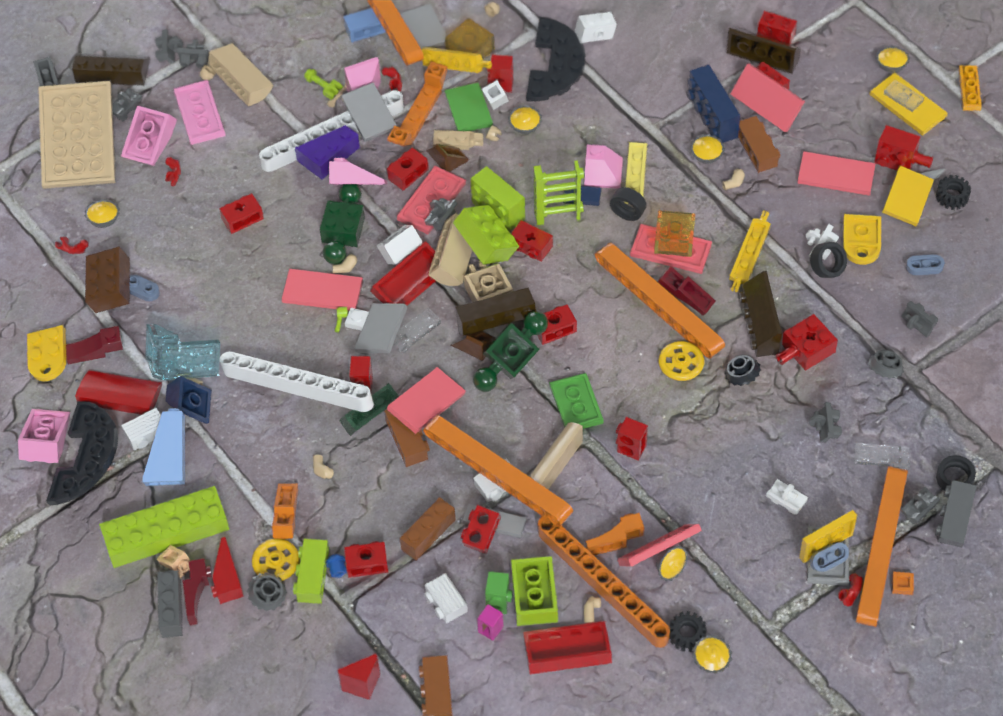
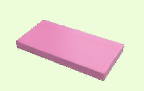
M208 80L174 88L175 97L191 145L225 136Z

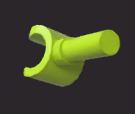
M347 307L337 308V323L335 327V332L337 333L340 331L342 318H347L348 316Z

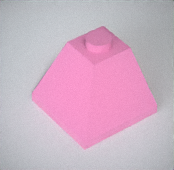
M378 57L344 68L347 92L373 82L378 89L381 83Z
M587 145L584 186L621 188L623 158L604 145Z

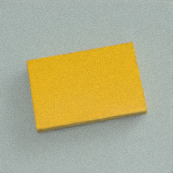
M899 166L882 213L917 226L934 179Z
M854 510L802 538L800 560L806 563L814 552L831 543H841L853 536L857 514Z

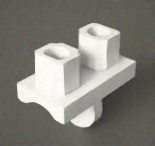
M828 224L821 235L819 234L820 230L817 228L806 233L808 245L812 246L815 244L813 248L825 242L836 243L839 236L831 231L833 226ZM826 249L824 251L822 259L825 260L829 256L831 250Z
M778 479L766 494L772 502L782 505L794 515L798 514L808 500V497L795 490L792 484L786 485Z

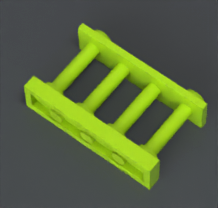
M578 160L574 161V170L546 174V172H542L541 165L533 166L534 213L537 225H544V217H547V215L575 211L576 219L580 220V212H583L581 179L584 178L583 167L579 168ZM574 178V182L545 184L547 181ZM574 189V193L546 196L549 192ZM574 200V204L546 208L547 204Z

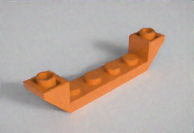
M431 61L424 74V86L401 126L393 127L387 141L401 146L413 144L442 92L448 70L447 66Z

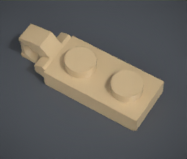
M434 130L433 147L436 144L460 148V150H469L470 147L483 146V134L472 131Z

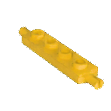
M430 47L422 48L424 56L423 66H429L432 61L447 66L451 70L473 73L482 72L483 68L490 69L492 66L491 61L482 60L481 54Z
M765 210L762 211L760 218L753 219L729 277V280L734 281L731 287L733 292L734 289L735 292H738L740 285L747 282L751 277L770 230L771 224L767 222L768 211H766V214Z

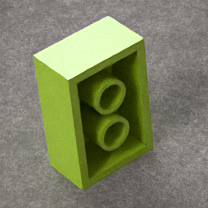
M486 166L470 178L472 203L475 206L489 205L492 207L509 232L521 220H525V197Z
M489 205L464 208L453 222L483 265L508 261L519 247L515 238L509 233L504 223Z
M552 556L511 560L517 626L557 623L558 607Z

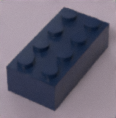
M708 64L690 70L689 79L687 80L689 85L687 96L689 100L693 101L696 112L702 116L703 124L708 126L710 135L721 139L722 143L738 138L740 114L711 66Z

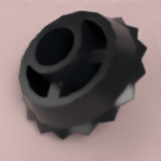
M748 355L736 356L727 365L724 373L726 375L725 379L734 386L749 385L750 382L755 381L756 377L759 376L761 364Z

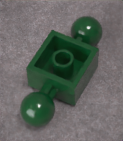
M343 184L340 187L338 195L341 202L327 200L320 226L321 243H327L323 248V257L330 264H339L345 259V246L358 248L365 221L364 205L356 204L362 196L361 188L357 184Z
M540 311L528 313L524 318V328L522 331L517 329L512 323L507 325L485 349L483 354L492 364L489 367L478 369L473 376L474 386L479 391L489 392L493 390L497 385V375L500 371L510 379L515 378L540 350L529 339L532 335H540L546 331L548 319L545 314Z

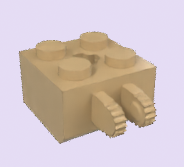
M479 261L480 270L476 271L473 264L468 265L470 274L463 276L464 287L472 302L513 292V288L499 263L487 267L486 264L483 265Z

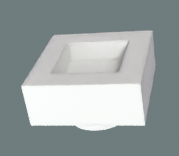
M350 308L345 321V327L362 331L369 312Z

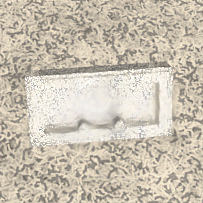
M894 80L884 90V95L911 112L924 100V97L897 80Z

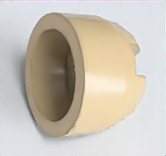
M489 2L485 5L484 9L488 16L494 17L498 14L500 7L496 2Z
M206 65L200 71V77L204 81L211 80L215 75V71Z
M492 125L486 138L491 141L499 140L496 136L497 134L501 135L500 129Z

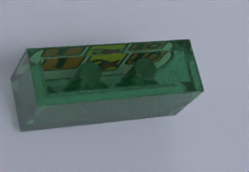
M388 383L372 395L374 406L371 410L367 412L351 410L339 422L347 433L352 436L387 410L388 405L396 400L399 395Z

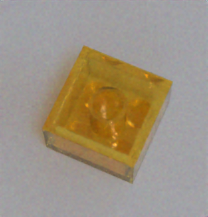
M467 18L445 37L446 50L481 54L482 59H484L495 49L494 34L470 18Z
M658 210L654 254L692 257L695 213Z

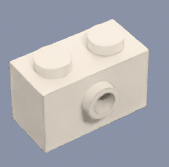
M611 12L581 15L578 17L575 33L580 43L612 39L617 23Z
M404 225L379 243L377 247L387 264L398 265L406 256L422 245L423 242L413 225Z

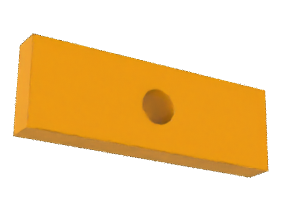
M959 65L963 111H981L982 105L977 65Z

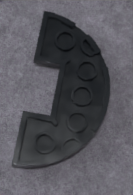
M540 17L535 48L552 49L548 71H530L526 101L528 102L549 100V97L557 94L560 96L566 93L575 82L580 80L585 68L584 45L580 43L576 33L559 21Z
M77 402L67 435L70 438H82L74 466L56 468L46 500L50 506L69 502L86 493L104 476L112 464L118 446L117 427L112 417L94 403Z

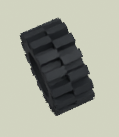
M949 175V178L947 176L943 177V180L939 181L936 191L937 202H940L941 206L945 204L946 209L951 207V210H955V207H957V210L961 209V206L965 207L971 193V186L968 185V181L964 182L965 178L961 177V179H958V175H955V178L952 175ZM947 190H956L960 195H951Z
M687 611L686 615L680 612L679 617L676 614L674 620H671L669 625L671 644H675L676 649L682 647L681 651L685 652V648L692 652L695 642L699 641L701 637H706L707 627L705 621L702 622L703 618L701 616L697 618V613L695 612L693 616L690 615V611ZM683 626H691L695 629L696 633L692 637H684L680 634V629Z

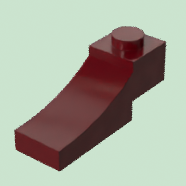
M672 266L657 280L669 293L691 306L702 316L716 302L689 276L684 278Z
M119 326L100 329L99 333L87 339L67 344L66 359L68 365L105 358V353L123 350Z
M205 558L188 561L190 579L182 580L189 625L198 624L197 611L199 600L205 586H209V578L212 577L211 567L206 565Z

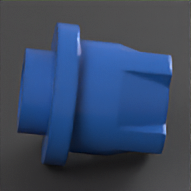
M333 554L326 560V567L329 568L331 577L341 578L347 573L344 556Z

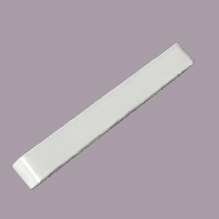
M390 91L381 96L392 117L403 111V95L401 92ZM346 111L264 148L259 153L261 167L264 171L271 172L296 161L295 147L344 125L356 133L359 131L349 112Z
M225 352L219 358L225 376L360 412H367L374 406L370 389L364 385L235 352Z

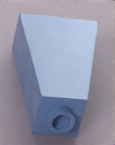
M172 408L168 409V412H162L143 475L145 486L185 484V415L180 409Z

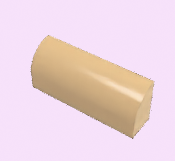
M233 43L209 51V67L215 71L247 106L259 103L268 96L273 84Z
M457 213L444 222L428 274L437 282L447 286L463 284V276L466 274L472 253L471 247L453 224L458 217Z
M568 423L529 477L549 490L582 444L583 426L577 423Z

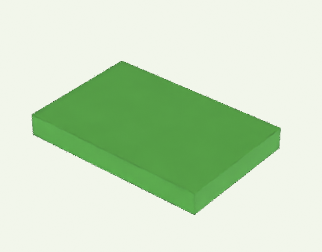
M479 82L445 90V96L457 131H474L493 125Z
M586 373L549 382L564 428L568 423L580 424L583 426V429L604 424Z

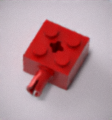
M886 125L878 141L874 163L898 171L899 166L911 170L914 163L930 168L934 157L918 153L921 136Z
M812 314L783 332L782 345L785 350L777 353L776 359L778 362L781 361L780 364L783 365L794 358L806 371L836 353L838 339L815 314Z

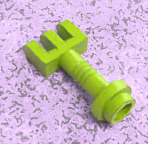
M308 69L304 75L307 82L311 83L314 81L324 88L323 95L330 100L343 88L342 84L334 79L330 83L317 76V71L314 69Z

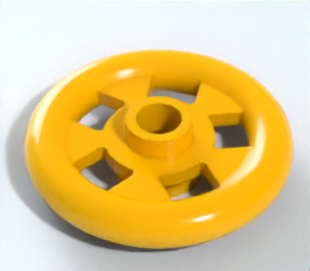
M677 341L668 344L662 349L658 363L661 371L667 377L677 381H687L701 373L704 367V356L701 350L694 344ZM682 349V352L674 353V350ZM692 352L695 355V357L692 359L688 355V353ZM672 357V363H666V358ZM690 364H693L695 366L693 370L687 369ZM677 368L681 369L682 371L681 373H676L673 371V369Z
M269 539L255 549L252 556L253 570L258 575L259 573H266L268 568L276 570L274 574L284 581L296 572V566L300 563L299 552L294 544L288 540ZM276 546L277 550L268 552V548ZM286 549L290 552V555L287 557L282 552ZM260 557H266L265 564H260ZM274 557L279 558L277 561L272 560ZM287 562L288 564H290L289 568L287 570L282 569V567Z

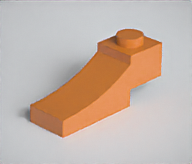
M278 483L272 523L273 539H293L298 484Z
M629 513L620 517V523L613 529L599 537L587 540L586 549L595 556L627 548V540L644 536V524L640 513Z

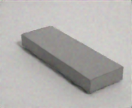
M468 505L463 524L469 525L470 521L468 518L472 509L475 510L477 505ZM492 510L499 513L502 517L496 532L521 538L526 518ZM481 516L479 519V523H487L489 517Z

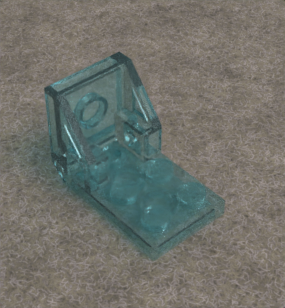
M146 324L145 358L152 377L159 380H175L180 376L187 379L219 376L220 341L180 342L178 334L156 324Z

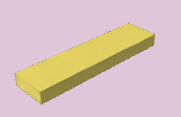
M629 142L626 187L637 191L643 196L647 143Z

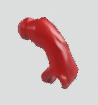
M394 67L382 68V75L392 78L390 80V90L393 91V89L398 88V91L401 92L402 81L398 71Z
M168 157L165 160V164L172 171L167 172L165 182L171 181V186L174 187L181 175V167L178 160Z
M65 236L60 237L62 244L55 242L56 248L69 254H83L89 246L88 241L85 239L71 246L69 245V239Z
M856 573L849 576L851 587L849 589H842L838 593L839 600L847 607L853 605L863 587V578Z

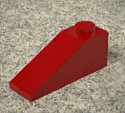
M222 537L212 576L214 585L210 586L213 597H218L220 604L244 597L225 537Z

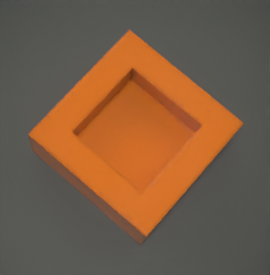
M893 572L892 594L913 595L914 573Z

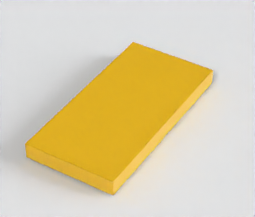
M895 72L870 91V96L922 136L945 119L948 114Z

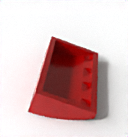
M425 241L375 283L370 292L383 304H405L408 306L436 282L435 279L428 275L435 250Z
M88 370L77 389L75 397L77 402H90L98 405L100 408L142 415L155 408L162 388V382Z
M605 621L523 632L530 674L612 663V652Z

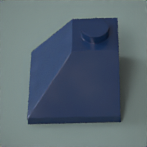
M182 376L167 384L165 401L172 408L180 409L185 415L200 422L209 423L211 389Z

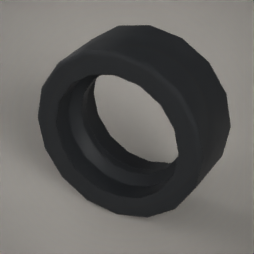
M627 187L618 188L610 200L612 211L627 221L639 220L647 205L640 193Z
M835 242L818 244L813 248L810 256L811 268L816 275L822 278L840 276L847 266L846 252L841 245ZM826 249L831 250L835 258V265L831 271L825 269L822 261Z
M958 455L948 456L939 464L936 480L943 491L946 490L947 485L951 486L952 483L944 475L945 470L950 467L964 470L968 478L963 483L974 484L976 476L975 466L967 458Z

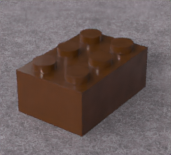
M120 246L86 256L85 302L95 313L130 304V258Z

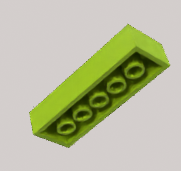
M215 486L99 524L113 568L162 553L170 545L177 548L229 530L227 518Z

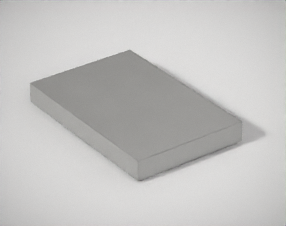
M431 4L400 13L421 50L425 47L438 48L450 44L449 38Z
M374 82L341 95V99L364 142L392 131L394 126H397Z
M372 304L354 348L357 353H390L407 306L405 304Z
M808 526V535L822 527ZM848 538V539L842 541L841 543H844L845 545H847V547H848V549H849V538ZM838 549L834 551L835 555H838ZM849 556L845 562L825 572L814 570L810 565V560L807 561V583L848 586ZM821 558L817 560L818 565L821 563Z

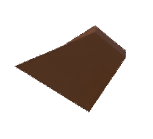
M436 144L435 147L427 150V153L439 167L448 172L460 167L469 160L460 148Z
M479 331L467 335L466 339L450 346L483 361L486 358L483 352L496 337L484 331Z

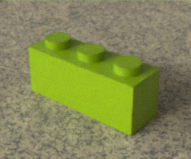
M304 539L303 546L299 547L298 556L301 558V561L296 566L298 581L294 582L293 594H296L298 602L322 604L327 572L326 560L329 558L330 551L328 540Z

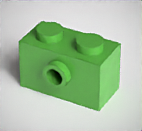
M488 572L485 592L486 606L490 605L503 614H507L508 602L512 601L509 574Z

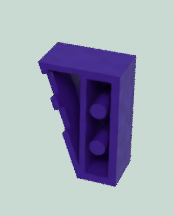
M344 125L295 147L296 160L323 180L329 175V162H334V158L347 159L360 148L359 136L352 129Z

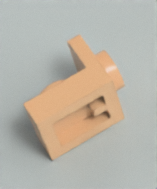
M172 545L157 558L161 565L172 571L178 570L180 579L189 571L188 561L191 560L184 551Z

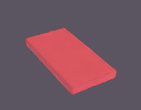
M751 64L746 65L731 92L732 96L784 132H788L805 102Z
M803 151L797 184L870 196L876 163Z
M434 166L399 212L397 220L406 225H413L415 229L429 234L434 227L426 225L424 221L431 213V201H439L440 198L448 201L454 200L465 186L466 180Z
M640 224L630 256L702 274L712 241Z
M289 269L282 303L329 309L347 307L348 311H350V308L357 309L363 278Z
M436 367L389 404L387 410L416 434L436 415H440L460 399L466 390Z
M685 524L618 558L617 561L620 566H633L702 530L699 524Z

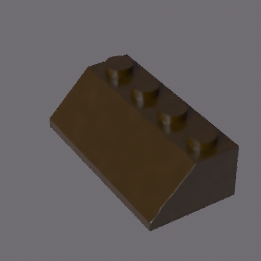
M729 28L727 54L758 64L764 62L774 69L793 74L800 59V47L744 29Z
M79 54L75 55L72 72L76 83L110 81L114 85L145 86L150 57Z
M766 270L745 282L742 292H739L740 303H744L743 316L744 319L748 320L746 324L747 333L751 334L752 337L750 339L751 350H755L756 357L779 353L782 337Z
M529 287L455 307L458 332L461 336L520 321L528 313L536 311L535 301Z

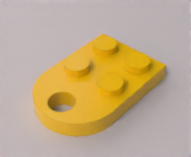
M844 214L843 249L848 260L860 265L870 264L877 260L881 251V216ZM865 253L867 256L859 257L857 254Z
M63 325L27 334L28 370L39 381L55 379L63 372L66 366V329ZM47 368H51L47 374H43Z

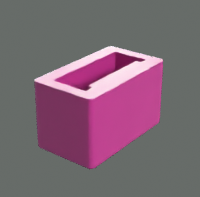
M487 605L477 618L478 632L494 641L504 627L503 613Z

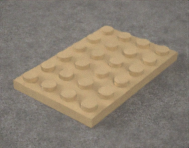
M103 81L39 87L42 188L116 183L111 82Z

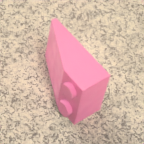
M137 106L121 157L154 166L172 136L177 119L163 112Z
M334 158V162H329V184L387 185L386 180L347 162L345 158Z
M32 409L18 439L19 460L58 463L63 452L70 412Z

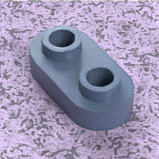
M939 255L912 256L907 260L906 269L912 275L939 274L943 271L945 262Z
M138 275L130 276V294L145 301H154L159 297L160 292L156 283Z
M831 543L811 555L810 565L816 571L825 572L845 562L849 556V549L844 543ZM836 549H838L839 551L838 555L834 554V551ZM821 558V563L818 565L817 560Z

